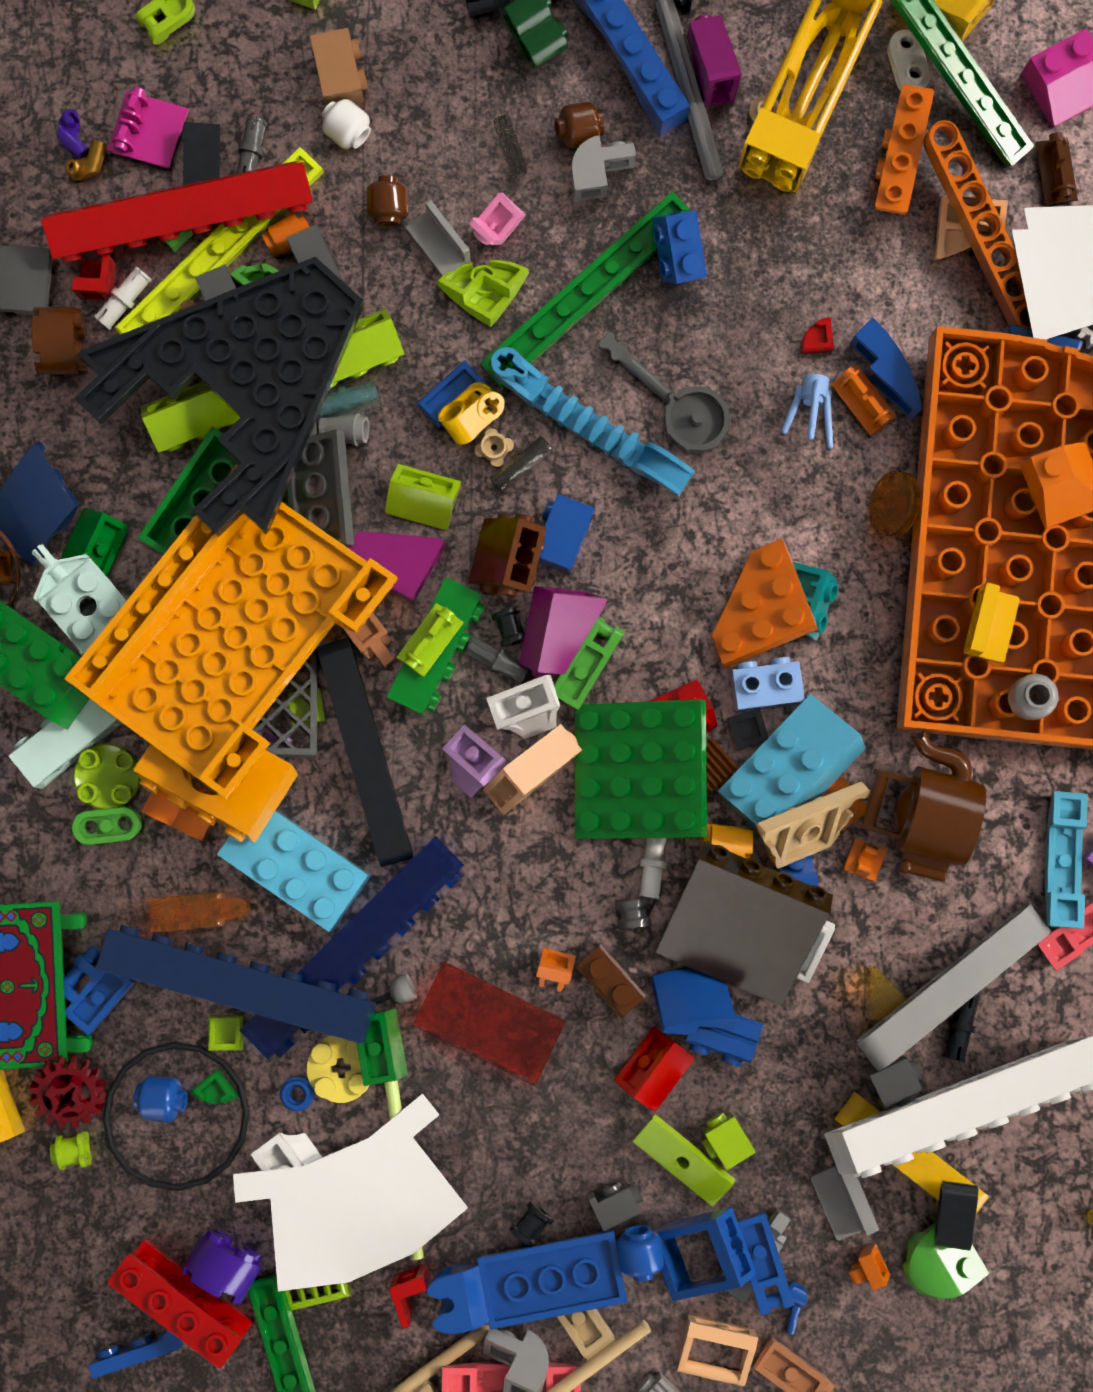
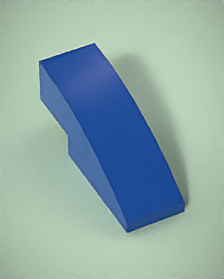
M872 317L856 333L849 345L871 365L865 374L869 381L908 418L913 420L923 407L912 371L901 350L888 332Z

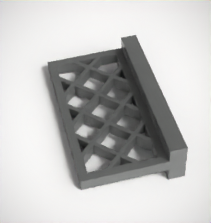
M317 647L310 655V665L306 661L302 665L310 673V679L301 687L291 679L288 685L295 693L284 703L276 698L274 703L279 708L267 719L262 716L259 720L261 724L257 728L255 725L252 729L259 733L266 727L278 739L276 743L266 749L278 757H317ZM309 686L310 697L304 692ZM298 696L310 705L309 712L301 719L287 708ZM282 711L295 723L284 735L270 724ZM308 719L309 728L304 724ZM300 728L309 737V748H295L287 739ZM281 744H283L286 748H278V747H279Z

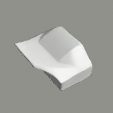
M544 675L486 698L497 730H510L523 739H527L557 727L556 717L560 703L551 675Z
M279 1132L250 1154L262 1171L304 1166L323 1158L306 1133L285 1135Z

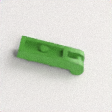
M600 616L566 673L561 674L554 685L558 700L576 710L580 709L626 632L619 627L614 629L604 623L606 619ZM597 634L608 640L605 647L593 642Z

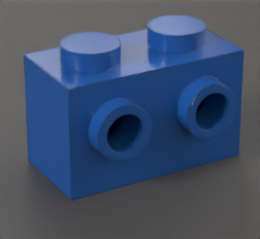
M682 210L652 217L653 237L657 246L658 267L663 283L678 284L707 277L697 210Z

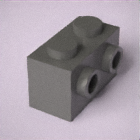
M902 1055L880 1071H877L872 1064L858 1069L872 1100L884 1108L895 1103L898 1107L907 1105L917 1098L916 1093L923 1090L919 1083L923 1076L914 1060L910 1061Z

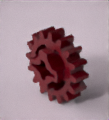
M60 1055L57 1058L56 1065L47 1060L43 1070L37 1069L33 1078L34 1081H32L29 1092L33 1093L30 1105H39L35 1113L36 1116L46 1114L48 1116L46 1124L48 1125L54 1120L59 1121V1129H63L66 1122H71L72 1127L77 1129L81 1119L86 1124L91 1123L93 1114H100L107 1092H104L106 1080L98 1079L101 1070L99 1068L88 1069L90 1064L88 1059L82 1064L77 1063V1055H73L70 1062H65L64 1057Z

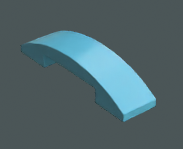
M1052 792L1045 848V903L1048 926L1084 929L1085 895L1081 894L1083 829L1087 827L1088 794Z

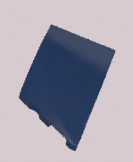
M40 441L31 446L0 490V530L10 540L16 553L32 566L39 562L32 555V551L34 549L39 551L37 547L41 544L47 549L53 536L68 529L79 507V503L72 491L66 487L58 469L53 470L43 454L46 448Z

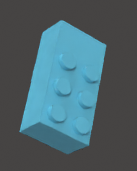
M810 694L718 792L726 805L758 832L757 823L784 813L789 808L809 803L821 796L866 747L860 733Z
M277 810L255 844L246 838L241 843L229 836L217 853L219 857L328 932L335 930L372 876Z

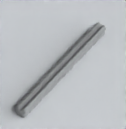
M658 0L655 5L679 89L690 104L688 120L704 176L707 180H716L723 175L724 171L674 0Z

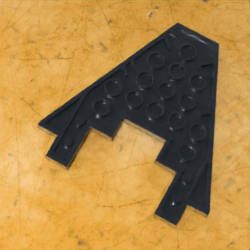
M315 256L81 350L78 356L98 376L75 397V400L101 425L149 379L174 400L198 377L241 417L218 439L220 445L240 464L192 511L218 537L242 514L247 516L266 535L270 531L364 308L363 299Z

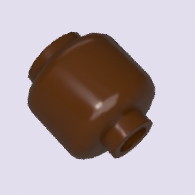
M590 102L565 105L560 111L559 118H556L554 121L555 134L558 139L562 138L567 147L578 148L587 139L604 134L603 114L600 109H596Z
M379 176L378 182H373L367 187V214L375 220L376 225L398 226L401 224V220L407 218L409 214L408 187L398 182V177Z

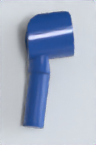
M792 1281L789 1284V1289L794 1306L791 1307L786 1328L788 1334H794L800 1310L807 1303L806 1289Z

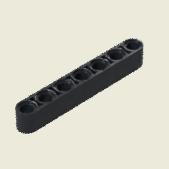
M347 637L317 646L319 659L379 864L383 868L414 858L413 850L351 640Z

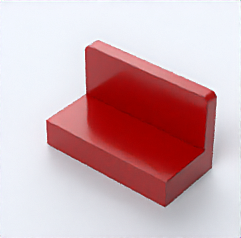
M653 1026L613 1081L634 1099L655 1112L689 1068L695 1057L666 1034L662 1033L661 1030Z
M427 1263L396 1273L392 1278L389 1291L402 1329L410 1327L414 1313L409 1297L424 1292L428 1288L431 1275Z

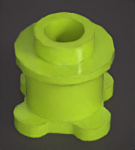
M88 1131L78 1133L76 1137L63 1138L61 1135L57 1136L55 1143L50 1145L52 1164H57L61 1171L65 1170L66 1166L80 1164L81 1168H85L91 1165L92 1156Z

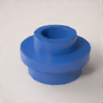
M300 1076L292 1077L285 1081L280 1090L282 1104L291 1111L305 1110L311 1105L315 1095L314 1088L310 1085L309 1080ZM295 1087L301 1088L304 1092V1096L300 1100H296L292 1096V1090Z

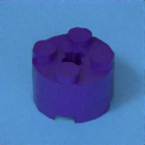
M216 1229L215 1232L212 1230L203 1232L181 1273L185 1275L192 1274L189 1281L208 1293L219 1298L225 1292L233 1296L231 1299L233 1304L241 1305L262 1267L260 1261L263 1255L248 1246H245L244 1249L231 1244L234 1238L219 1229Z

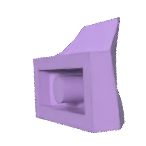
M465 724L442 748L451 762V781L470 798L508 764L499 753Z

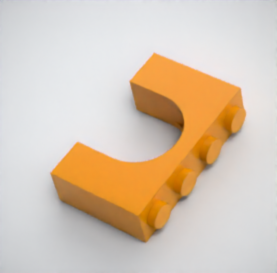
M151 744L133 769L141 778L139 784L148 791L157 794L161 790L169 795L167 800L178 808L185 810L189 806L198 811L195 816L208 825L214 826L217 822L226 827L224 832L233 839L242 843L244 838L254 844L298 776L292 764L265 750L242 782L226 800L219 794L209 795L195 790L191 783L190 773Z

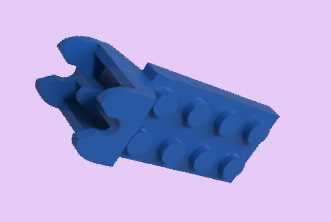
M614 1230L477 1257L478 1264L463 1263L439 1271L427 1289V1295L438 1300L442 1299L444 1306L437 1312L438 1317L433 1321L432 1325L437 1331L446 1334L472 1331L489 1323V1328L492 1330L628 1303Z

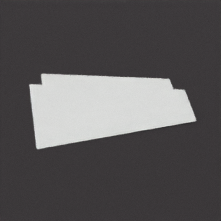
M1093 205L1024 208L1028 229L1012 230L1033 338L1046 340L1093 325Z

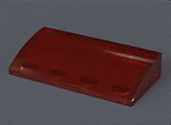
M444 961L414 1020L413 1027L535 1086L566 1021Z

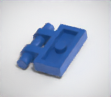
M91 945L84 954L80 953L73 961L75 965L64 977L65 998L71 1002L66 1009V1017L87 1035H91L136 982L129 978L97 970L94 962L99 958L101 951L94 945ZM84 974L88 975L91 980L81 992H78L74 986Z

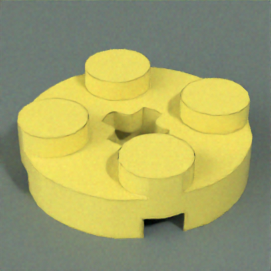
M329 1035L312 1049L307 1062V1076L310 1085L319 1097L335 1103H346L357 1099L368 1090L370 1085H363L356 1042ZM338 1058H343L344 1063L351 1066V1070L345 1072V1077H339L338 1072H333L332 1066L337 1064Z

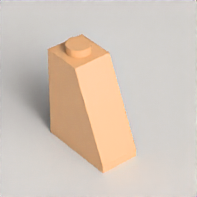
M560 724L505 766L484 787L483 791L504 816L568 764L582 749L578 746L575 736L571 732L566 731Z

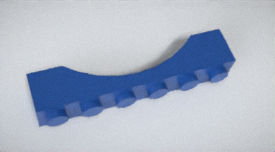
M573 0L576 6L592 20L610 45L636 93L643 112L659 137L687 122L690 104L623 0Z

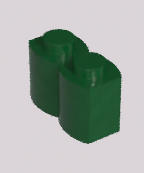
M511 0L499 8L506 26L515 38L518 48L530 68H537L569 47L566 41L568 32L560 20L555 21L550 11L553 8L551 0Z

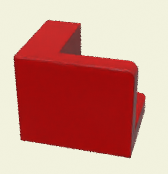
M102 254L101 261H82L81 277H73L72 290L80 300L107 302L113 295L111 291L114 288L116 264L109 254Z

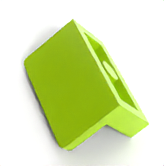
M398 464L389 483L385 513L447 530L450 525L453 506L460 491L461 481Z

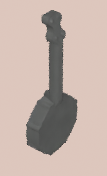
M608 332L601 339L599 348L609 351L613 362L618 361L668 404L664 409L665 436L675 446L683 450L684 453L712 452L730 430L728 403L718 393L710 389L709 386L683 387L675 394L626 351L625 344L617 343L613 332Z

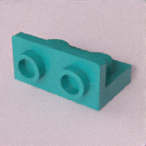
M793 562L818 630L805 636L810 640L817 641L820 633H823L826 629L828 622L827 611L830 602H833L838 594L837 579L829 570Z

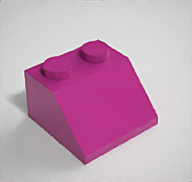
M1087 28L1030 57L1021 72L1022 78L1052 129L1093 107V37Z

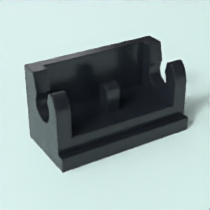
M184 122L183 185L219 178L220 124Z

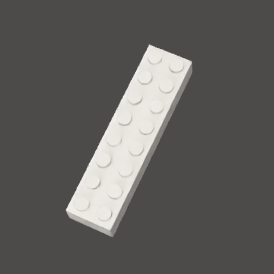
M1093 1035L1064 1041L918 1097L907 1105L889 1108L824 1133L839 1174H851L852 1178L859 1176L866 1178L882 1171L880 1165L882 1164L884 1166L890 1164L896 1166L914 1159L913 1152L915 1154L924 1151L926 1153L934 1152L946 1147L944 1140L952 1141L957 1139V1141L970 1138L978 1134L976 1128H995L1008 1123V1117L1019 1114L1020 1116L1029 1115L1039 1111L1040 1105L1050 1102L1051 1104H1056L1070 1099L1071 1093L1081 1090L1082 1092L1093 1090Z

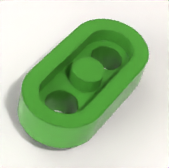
M129 806L87 810L77 815L72 823L74 837L80 843L86 845L127 841L138 835L142 828V818L139 812ZM122 817H127L130 820L131 825L129 829H125L120 825ZM88 821H94L97 824L96 832L93 833L87 829Z

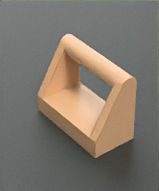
M687 1314L676 1371L744 1387L755 1355L758 1336L754 1329ZM697 1338L743 1349L739 1371L688 1360L693 1339Z

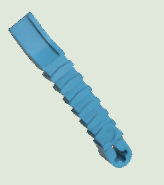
M503 347L493 354L491 365L496 381L516 393L531 408L535 407L546 418H552L558 422V426L565 427L573 432L575 437H581L589 443V446L603 451L604 455L608 458H614L624 468L627 466L632 469L633 473L654 481L680 497L683 489L695 474L694 469L652 442H647L646 445L642 444L639 434L636 432L629 436L625 433L622 425L613 426L605 415L599 417L594 413V408L591 406L585 408L579 404L576 396L573 395L570 398L565 395L561 386L558 385L555 388L550 385L548 377L520 356L515 349ZM509 362H512L513 370L511 368H506L505 371L501 370V363L507 365Z

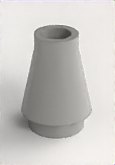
M360 413L321 418L319 421V434L337 429L344 431L345 443L359 446L360 443H367L369 420L368 417L361 416Z

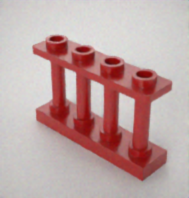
M145 1238L133 1254L130 1253L124 1258L108 1280V1285L215 1367L222 1368L240 1344L254 1320L222 1295L218 1298L189 1281L192 1274H182L183 1266Z

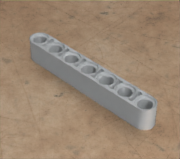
M1030 903L1021 907L864 1033L856 1041V1044L877 1071L886 1068L1051 933L1050 928Z

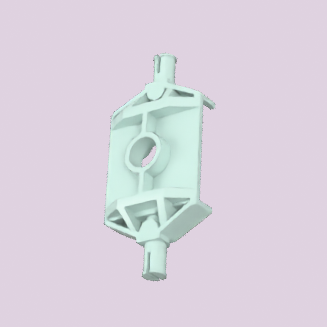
M41 544L37 547L39 551L36 549L32 551V555L44 567L43 575L33 599L40 603L80 650L79 653L83 655L127 600L88 555L83 554L58 560ZM85 598H93L97 605L95 612L89 616H83L79 608L81 601Z

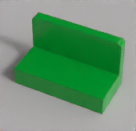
M83 508L60 559L86 554L107 577L129 525L103 512Z
M393 1008L374 1013L366 1043H356L364 1086L393 1082L408 1075L397 1009Z

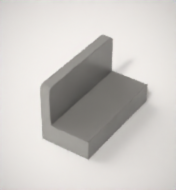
M430 199L425 203L426 212L405 226L406 232L442 277L447 272L454 271L463 264L470 263V250Z
M836 1165L810 1176L832 1232L838 1241L861 1231L867 1236L879 1231V1227L857 1177L852 1178L851 1174H839Z

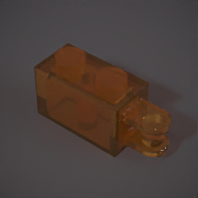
M223 892L148 898L150 933L226 926L225 919L242 918L250 911V904L245 898L224 899Z

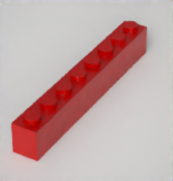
M302 159L53 213L42 217L41 222L52 259L61 257L63 262H70L81 259L82 252L94 250L95 255H102L115 251L114 246L126 243L127 248H134L147 244L146 239L159 236L160 241L178 238V232L191 229L192 234L210 231L211 224L220 222L224 223V227H230L244 223L243 217L252 215L256 216V220H262L276 216L275 210L288 208L289 213L308 209L307 203H312L313 198L304 160Z

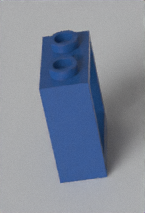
M732 1207L665 1222L654 1230L662 1239L664 1265L661 1272L672 1301L739 1288L757 1274ZM707 1230L724 1276L691 1282L675 1237Z

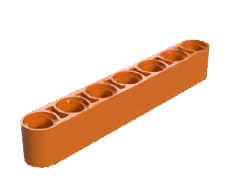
M938 121L926 133L923 141L924 149L1008 325L1031 329V326H1025L1020 321L1021 311H1028L1016 250L958 128L951 121ZM935 132H942L948 137L947 146H940L935 142ZM949 162L960 164L962 176H954L950 173L948 169ZM967 191L975 195L977 200L976 206L972 207L964 203L962 198L963 192ZM979 221H984L990 226L991 232L988 237L979 234L977 230V223ZM993 251H999L1003 254L1005 263L1002 267L996 266L992 262L991 254ZM1008 280L1014 281L1018 285L1019 293L1017 297L1011 296L1006 292L1005 286Z

